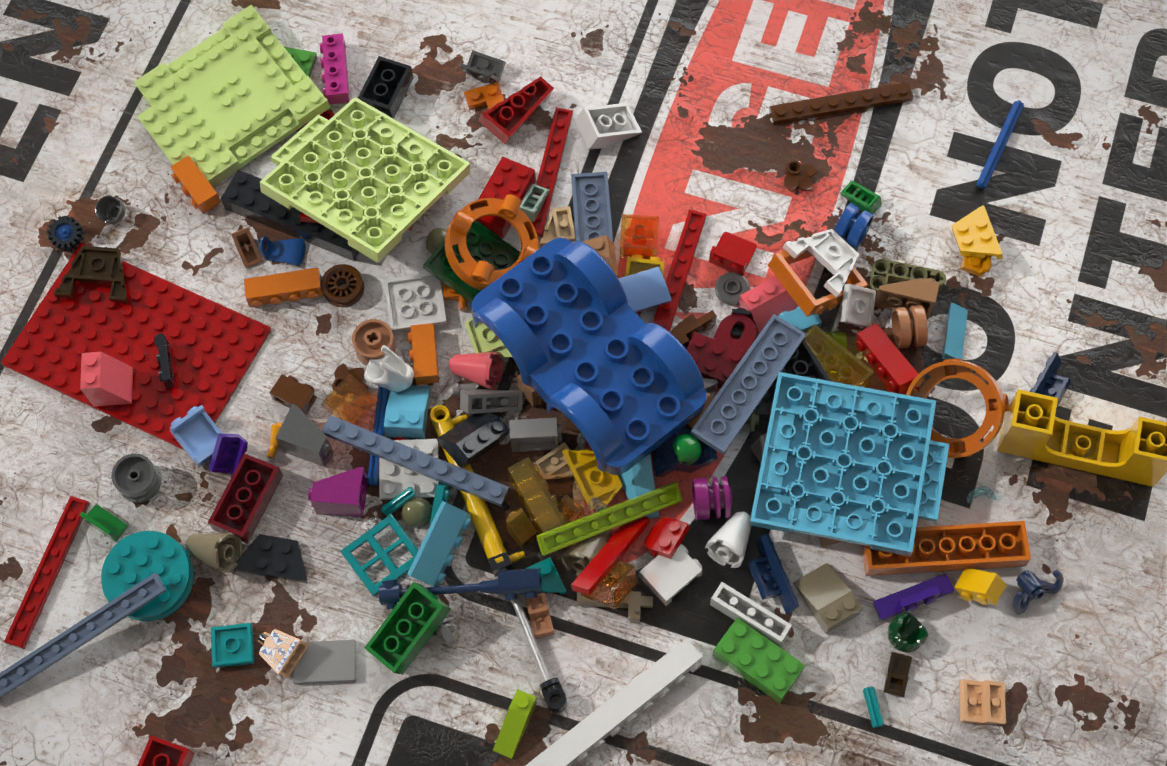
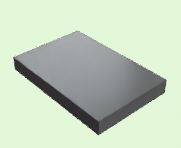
M356 640L306 642L309 644V647L293 670L294 684L356 681Z

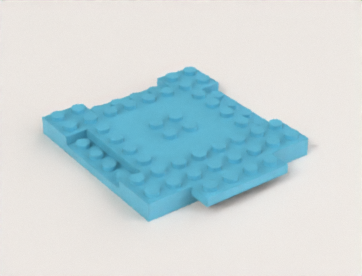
M779 372L750 525L787 533L793 531L870 546V549L911 556L918 518L937 522L949 444L930 440L936 400Z

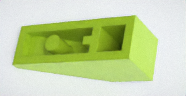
M517 689L495 743L494 752L510 759L513 758L536 707L537 698Z

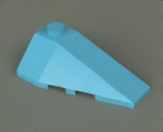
M650 454L630 470L618 475L623 485L622 489L628 499L655 490ZM656 511L645 517H649V519L659 518V513Z

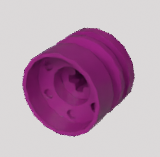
M727 476L721 477L720 486H718L717 477H713L712 486L709 487L706 478L692 479L695 519H709L710 510H714L715 516L718 519L721 516V509H723L724 517L730 518L732 493Z

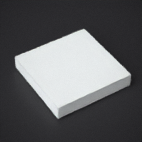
M845 284L840 322L865 328L871 326L876 290Z

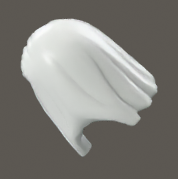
M383 345L381 351L385 353L384 358L369 360L366 367L367 370L364 373L365 380L394 392L408 389L414 378L412 367L406 364L387 346Z

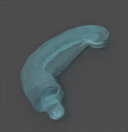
M982 486L973 489L967 495L966 502L972 504V499L982 495H986L994 500L997 497L990 488Z

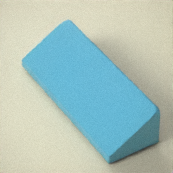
M951 303L948 309L942 359L961 358L962 361L968 310L954 303Z

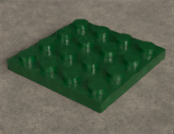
M477 220L472 223L467 232V248L476 262L486 261L494 266V270H503L509 268L518 260L520 251ZM445 240L423 264V268L471 303L474 297L482 291L462 281L453 271L446 256ZM457 245L453 246L452 248L456 253L459 264L463 263Z

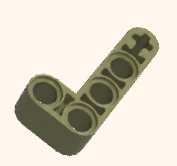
M878 259L873 264L868 289L876 290L877 295L878 289L874 285L882 286L914 280V277L917 276L922 279L929 278L940 282L939 293L945 284L946 275L940 270ZM895 273H901L903 276H898Z

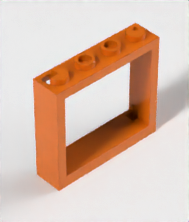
M786 250L776 253L767 266L807 317L814 314L819 315L826 309L832 310L837 305L842 304L844 289L841 290L837 297L830 294L816 300L789 266L792 263L813 256L808 250L795 259ZM853 266L846 283L866 288L868 286L867 282Z

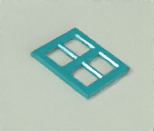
M388 514V517L340 550L372 596L379 592L382 581L396 580L410 570L419 551L392 514ZM390 525L400 539L384 550L374 536ZM368 542L377 556L361 566L352 552ZM401 544H404L413 557L397 568L387 554ZM381 559L390 574L377 584H374L365 570Z

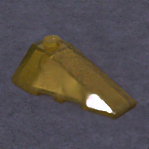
M814 324L806 332V337L804 338L832 382L866 387L871 382L874 371L817 325Z

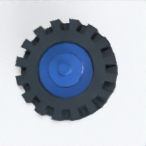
M59 216L57 221L55 219L52 220L54 223L49 224L50 230L47 229L50 242L62 251H71V248L77 249L76 245H80V241L84 240L82 226L74 218H69L68 216H64V218Z

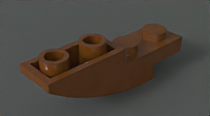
M713 310L698 319L691 314L677 324L670 333L687 349L689 339H692L694 332L701 333L704 330L712 329L716 324L717 315Z

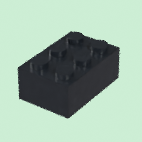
M378 56L358 99L394 119L413 81L412 67Z

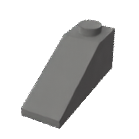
M487 389L460 390V409L467 414L521 411L523 392Z

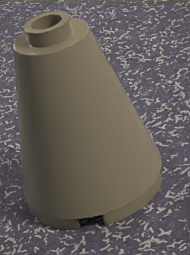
M609 530L573 544L562 557L564 566L569 571L571 569L577 572L576 576H579L608 542L610 537Z
M233 533L192 534L185 543L186 551L219 572L227 573L232 571L238 564L235 563L237 558L242 555L241 539Z

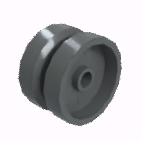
M142 454L123 456L112 469L111 478L113 485L126 500L132 503L148 501L160 489L161 477L159 471L149 458Z

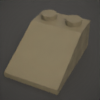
M828 563L793 582L825 634L860 615L863 609L850 588Z

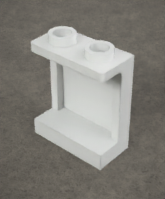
M680 544L672 559L658 555L639 571V578L665 606L672 602V598L692 580L702 575V565L697 559H692L688 555V550L682 544Z

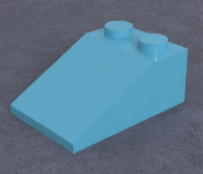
M410 386L401 392H390L384 419L386 437L425 439L430 386Z

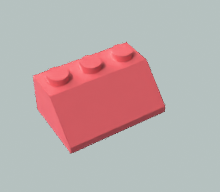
M776 276L740 295L739 299L740 308L751 311L750 319L755 324L758 334L761 333L773 314L779 316L784 311L790 312L798 307Z

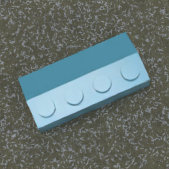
M442 501L407 575L433 587H438V584L441 585L446 576L444 572L447 566L450 567L454 560L453 553L456 548L460 547L463 541L461 536L472 522V519H470L471 514Z

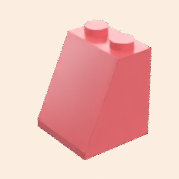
M103 352L82 353L80 389L94 407L132 404L133 368Z

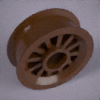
M335 265L329 268L322 277L321 286L325 298L336 307L352 306L363 296L364 283L362 276L351 265ZM342 284H347L345 287H339Z

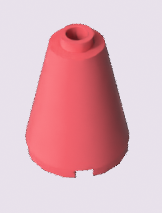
M496 351L456 354L449 361V369H451L453 374L485 388L495 390L497 389L495 385L501 382L504 372V362L500 360V356L503 357V355Z

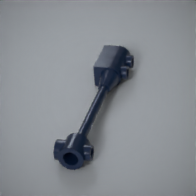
M541 568L499 571L498 579L483 581L477 584L427 587V589L434 595L480 591L481 593L505 596V600L518 599L517 595L525 594V598L538 597L537 593L542 592ZM398 580L382 581V585L379 587L380 604L386 605V609H394L408 589H402V585L398 584Z

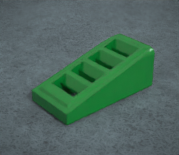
M852 180L840 192L844 198L858 206L860 210H866L872 214L882 204L881 196Z

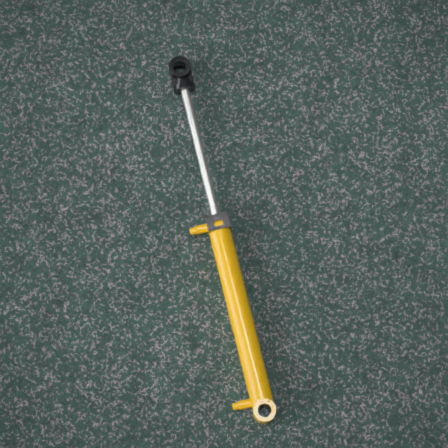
M443 405L433 407L430 412L432 424L438 438L468 418L467 414L451 418L448 408ZM439 415L445 416L442 420L436 419ZM443 448L448 462L458 466L457 463ZM470 464L463 468L473 472ZM460 490L468 512L471 514L472 522L494 577L498 576L499 571L513 570L512 563L525 557L524 551L508 555L486 501ZM518 597V599H513L511 602L544 680L539 685L548 709L553 713H561L567 706L566 694L562 689L559 679L557 677L551 678ZM560 697L562 699L561 704L553 705L551 703L552 698Z

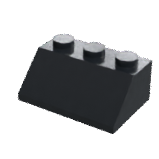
M476 413L437 438V441L457 465L464 468L501 443L510 429L497 415Z

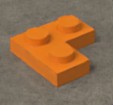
M498 82L464 91L469 110L487 105L489 110L497 103L504 101Z

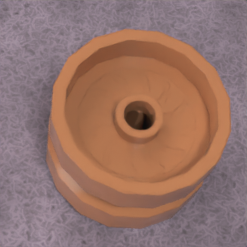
M922 305L910 306L909 311L905 307L893 308L892 333L897 349L909 348L911 343L914 347H925L927 345L928 326L925 310Z
M370 319L363 321L355 328L352 334V343L357 358L363 365L367 366L369 360L384 358L385 353L381 351L383 345L396 354L397 345L394 335L386 322Z

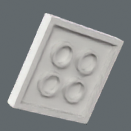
M431 273L384 280L389 323L393 333L411 330V325L433 323L434 326L447 324L441 281Z
M437 439L394 440L439 459ZM379 458L380 500H392L408 487H412L415 490V497L434 498L436 486L439 484L438 481Z

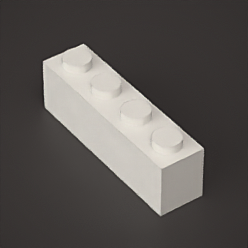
M721 582L711 598L710 605L733 620H736L738 617L779 647L791 630L792 625L723 582Z

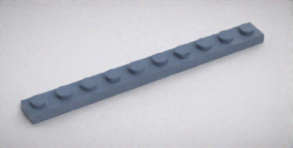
M329 416L322 429V432L327 437L500 507L508 494V486L334 416Z
M157 573L152 574L0 673V699L165 593L167 589Z

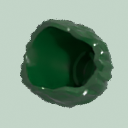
M909 612L898 615L888 627V639L891 645L902 652L916 651L929 636L922 623Z

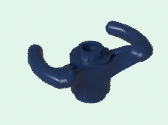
M1029 570L1020 573L1016 581L1022 592H1017L1013 599L1012 607L1014 612L1022 614L1033 599H1040L1045 593L1056 594L1059 592L1064 582L1063 574L1058 570H1054L1053 576L1056 578V581L1052 584L1040 580Z

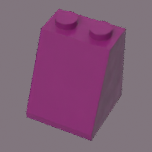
M358 467L313 482V487L308 492V500L311 502V506L316 514L363 518L368 489V478L364 468Z

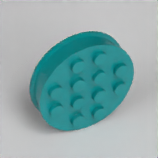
M158 531L133 533L120 540L110 550L104 561L101 572V584L104 595L108 602H111L152 574L157 573L167 591L128 617L138 621L163 619L177 611L191 592L194 582L192 560L184 547L167 534Z

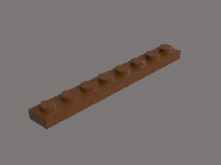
M909 82L772 105L769 111L773 125L912 101L913 94Z

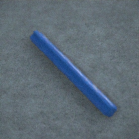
M1020 100L1013 103L976 183L980 189L987 188L1021 114L1024 103Z
M378 386L373 432L384 436V419L389 390ZM370 454L367 483L369 486H377L379 482V457Z

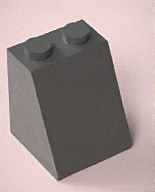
M292 404L276 436L278 444L285 453L325 467L327 462H330L333 457V449L327 436L296 405Z

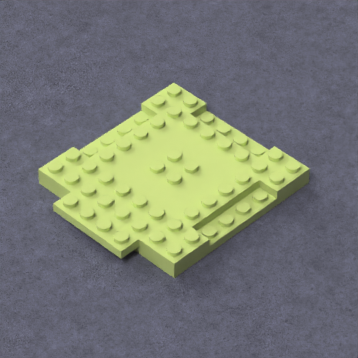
M252 5L224 22L223 29L170 64L165 65L162 63L134 81L138 90L151 106L137 116L172 165L189 155L212 187L313 120L318 114L320 115L331 108L328 100L312 80L306 76Z
M354 97L330 120L318 114L271 156V162L278 166L260 181V189L263 194L286 208L291 209L294 207L348 240L349 246L379 263L402 240V234L444 193L448 195L470 174V163Z

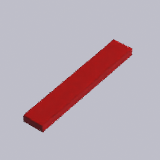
M643 516L621 525L571 584L572 590L590 596L649 525V517Z

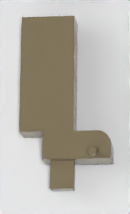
M601 581L590 596L577 592V606L628 608L629 622L640 624V607L653 608V597L641 596V592L629 591V582Z

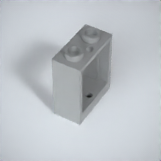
M557 418L509 420L512 452L554 450L558 447V443H562L561 424H557Z

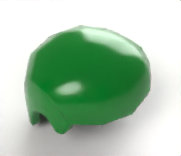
M682 434L674 440L672 447L674 453L678 456L679 462H687V466H690L701 456L702 448L700 442L694 436Z

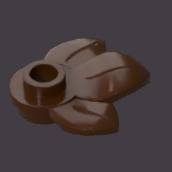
M790 161L785 166L786 176L784 184L790 192H793L797 187L804 191H810L813 187L811 176H814L818 171L810 164Z
M344 363L336 368L334 372L335 380L332 384L335 394L339 396H344L348 393L359 395L367 390L368 385L362 382L364 379V368L348 370ZM341 385H345L344 389H339Z

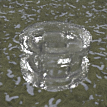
M378 517L370 518L366 523L367 531L370 530V527L374 526V523L378 524L382 520ZM382 530L380 533H378V534L375 535L374 537H377V536H380L381 534H383L384 530Z

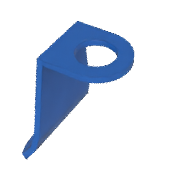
M267 236L261 238L260 251L266 260L299 266L304 259L306 248L304 239L271 242ZM264 241H266V245H267L266 251L264 250V247H263Z

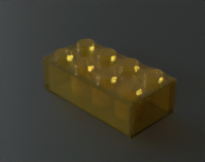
M528 457L507 468L510 483L539 534L567 524L566 515L563 511L559 512L557 507L559 504L554 495L550 496L549 486L544 478H540V471L535 462L532 463Z

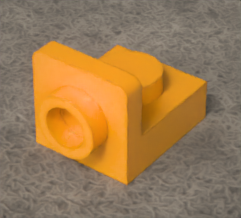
M986 255L985 258L963 256L960 270L981 277L990 271L992 255Z

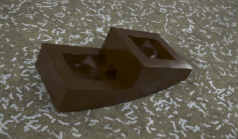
M891 652L883 692L904 697L912 660L911 656Z

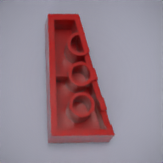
M877 323L858 332L856 346L864 354L888 392L906 395L910 384L918 375L917 371Z

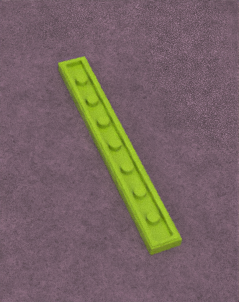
M670 483L537 535L541 554H550L683 501L678 483Z

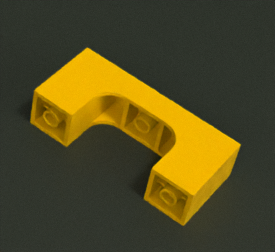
M1020 389L1017 390L1011 400L1009 411L1005 412L999 434L998 452L1152 487L1167 472V422L1139 416L1129 429L1120 431L1084 425L1055 416L1058 398Z

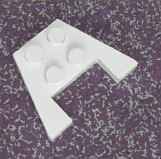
M833 229L813 234L812 237L798 238L794 242L788 241L782 247L794 259L808 250L814 258L823 264L834 275L825 283L824 287L835 297L840 294L859 256V253Z

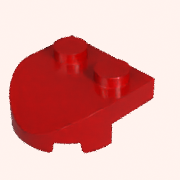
M669 517L657 521L644 540L649 554L654 558L660 555L672 559L690 528L689 524Z

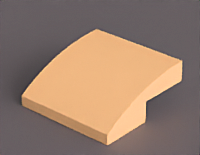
M962 679L959 681L960 722L1006 724L1005 683L989 680L980 682Z

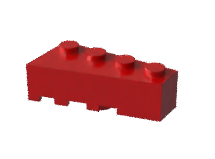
M540 76L518 92L510 95L504 101L494 105L493 108L483 112L478 121L506 144L547 100L554 87Z

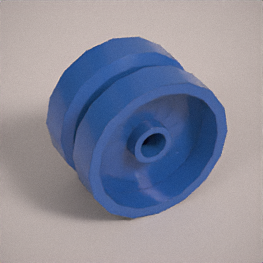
M850 203L842 213L834 231L843 240L847 238L846 242L856 251L869 231L874 214L865 210L859 215V207Z

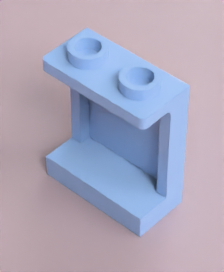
M203 405L199 407L194 406L187 412L188 415L182 419L181 417L175 419L170 427L171 434L198 468L212 458L218 433H222L205 412Z

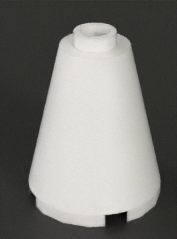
M736 512L707 542L705 549L708 548L707 554L715 562L723 566L726 563L732 565L731 568H737L742 564L752 527L750 525V515L746 512Z

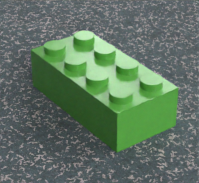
M738 617L714 648L712 655L779 704L805 668L803 663Z

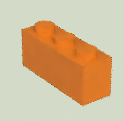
M189 155L170 166L173 172L171 177L176 184L180 183L182 185L180 189L186 197H191L190 202L195 209L199 208L203 214L221 203L217 192Z
M434 324L411 325L408 341L409 344H412V350H409L410 361L414 363L412 369L416 384L439 383Z

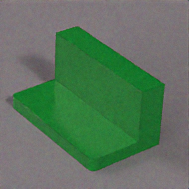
M97 504L87 515L83 512L80 514L88 524L115 542L118 541L128 528L127 524Z

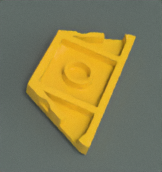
M984 206L979 207L952 225V232L961 256L985 258L986 255L996 256V259H1003L1002 251Z
M562 450V454L590 511L594 509L597 511L599 508L607 506L623 486L618 475L600 471L597 468V460L593 451Z

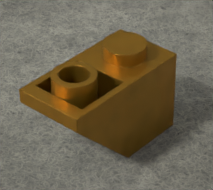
M522 508L518 511H512L507 516L506 525L508 533L524 550L537 539L538 532Z

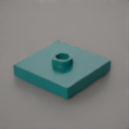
M252 623L211 627L212 667L214 669L254 664Z

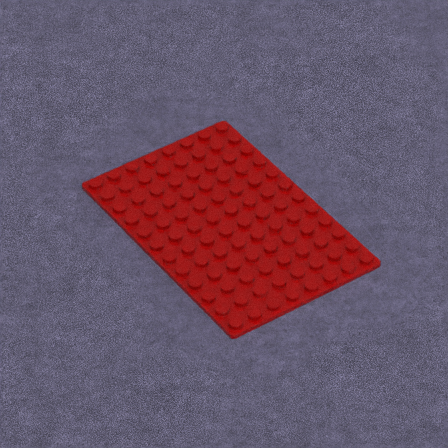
M81 243L2 360V365L184 450L170 432L171 423L179 417L182 419L188 415L187 412L194 406L199 407L203 405L205 412L211 420L216 423L270 334L271 328L124 261L122 263L128 298L127 303L111 302L109 300L112 284L76 281L72 299L56 298L54 291L56 288H59L63 276L67 275L71 269V263L82 246H89ZM161 333L165 335L170 346L175 387L167 388L164 382H161L158 372L161 371V365L157 362L159 351L155 346L154 337ZM103 352L133 368L132 404L96 407L91 404L80 389L82 353Z

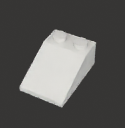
M628 103L584 107L575 119L589 150L605 148L642 133Z

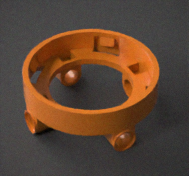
M506 195L504 200L483 198L467 204L455 214L446 232L445 252L453 271L468 285L483 290L538 250L536 230L527 215L519 209L522 203L520 198L514 195ZM484 216H497L513 225L520 237L521 252L518 260L512 266L503 270H494L492 264L486 261L476 262L472 258L467 248L466 235L476 219ZM456 245H457V248H458V252H459V254H460V257H461V259L463 260V263H460V264H459V262H458L459 260H458V258H457V256H456V253L453 251V248H452L453 246H456Z
M961 358L943 360V362L933 364L920 372L910 384L906 395L927 399L934 386L950 378H960L974 384L982 393L986 404V414L980 428L968 437L953 439L939 434L932 427L930 438L936 442L949 444L947 458L972 456V454L988 446L999 433L1005 412L1009 411L1007 394H1002L996 380L982 367L971 362L961 361ZM925 374L930 375L931 378H929V379L924 383V385L922 386V388L920 389V391H917V390L915 389V386H916V387H919L920 384L925 380V378H923V376H924ZM992 425H993L994 428H993L992 432L990 431V432L988 433V431L990 430V428H991ZM988 433V435L983 439L984 442L982 443L980 440Z

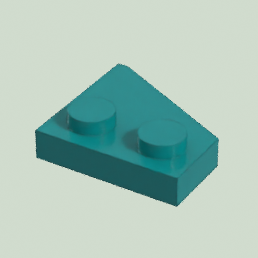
M443 483L436 486L430 525L442 501L448 502L451 486Z
M551 557L525 568H541V593H567Z

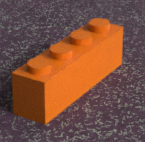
M317 267L244 279L247 303L249 307H261L265 304H280L284 301L294 302L303 298H317L323 295L321 274Z

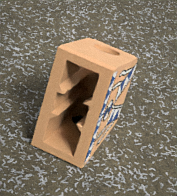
M276 629L271 634L263 632L258 638V642L263 645L259 655L276 673L287 678L309 647L308 643Z

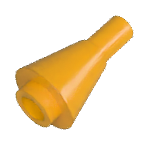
M282 423L272 424L271 445L266 455L267 457L274 459L277 448L280 446L276 436Z

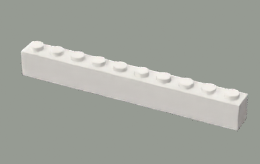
M686 638L526 766H571L577 761L579 763L589 756L588 752L593 748L597 750L605 743V738L609 735L615 736L621 730L620 726L625 722L629 724L635 720L640 710L643 709L645 711L654 704L653 700L655 698L665 696L670 691V686L674 683L676 685L680 684L686 678L685 674L689 671L695 672L701 666L702 655Z

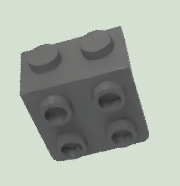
M472 50L468 64L460 63L459 67L463 69L462 72L469 76L477 78L479 75V78L484 81L493 83L494 81H500L506 62Z

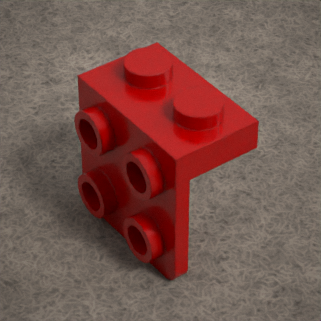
M723 232L717 246H713L710 251L709 262L743 276L757 249V245L729 232Z

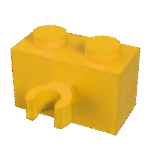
M965 568L954 588L960 593V597L970 602L973 600L983 605H996L1007 585L996 573Z

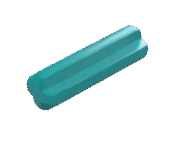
M408 487L386 503L381 509L384 515L392 514L414 498L416 495L415 490L412 487Z
M873 686L863 689L872 727H882L884 721L875 688Z

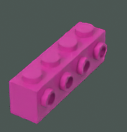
M343 33L323 35L322 43H319L320 52L323 54V58H320L321 67L324 68V72L321 73L322 82L325 83V87L322 88L323 95L327 98L329 105L349 103L346 43Z

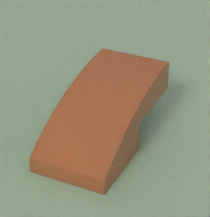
M545 593L537 594L538 597L525 598L535 639L555 635Z

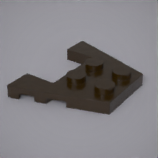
M82 246L71 263V269L67 275L63 276L59 288H56L54 291L56 298L72 299L76 281L112 284L109 300L111 302L127 303L128 298L120 249Z

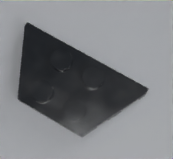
M259 534L235 562L238 564L233 569V571L308 583L300 545L297 540Z

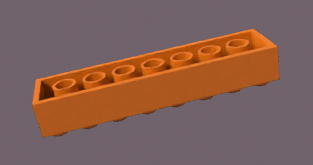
M1025 521L916 527L911 556L870 549V546L862 545L865 576L960 571L965 568L1025 567L1031 560Z

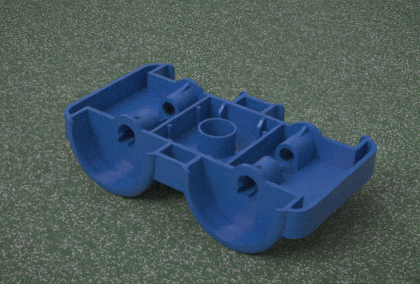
M566 238L551 240L480 291L472 301L474 327L477 328L479 322H481L496 334L514 358L520 370L522 382L527 386L531 385L547 403L548 412H551L554 407L564 413L575 424L592 448L597 460V468L602 472L619 475L630 470L695 419L704 408L707 392L704 388L702 375L691 355L668 330L654 323L646 324L628 305L626 293L614 271L586 243L581 241L571 242Z

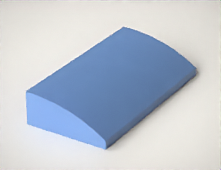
M659 267L619 278L626 293L628 305L636 313L672 301Z

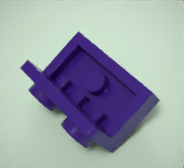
M218 433L209 470L211 472L230 473L233 475L244 453L247 452L248 442L239 434Z

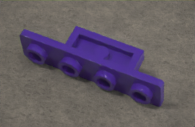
M942 574L877 599L873 602V605L880 620H884L905 611L912 612L923 604L930 605L936 602V599L953 593L954 588L947 574Z

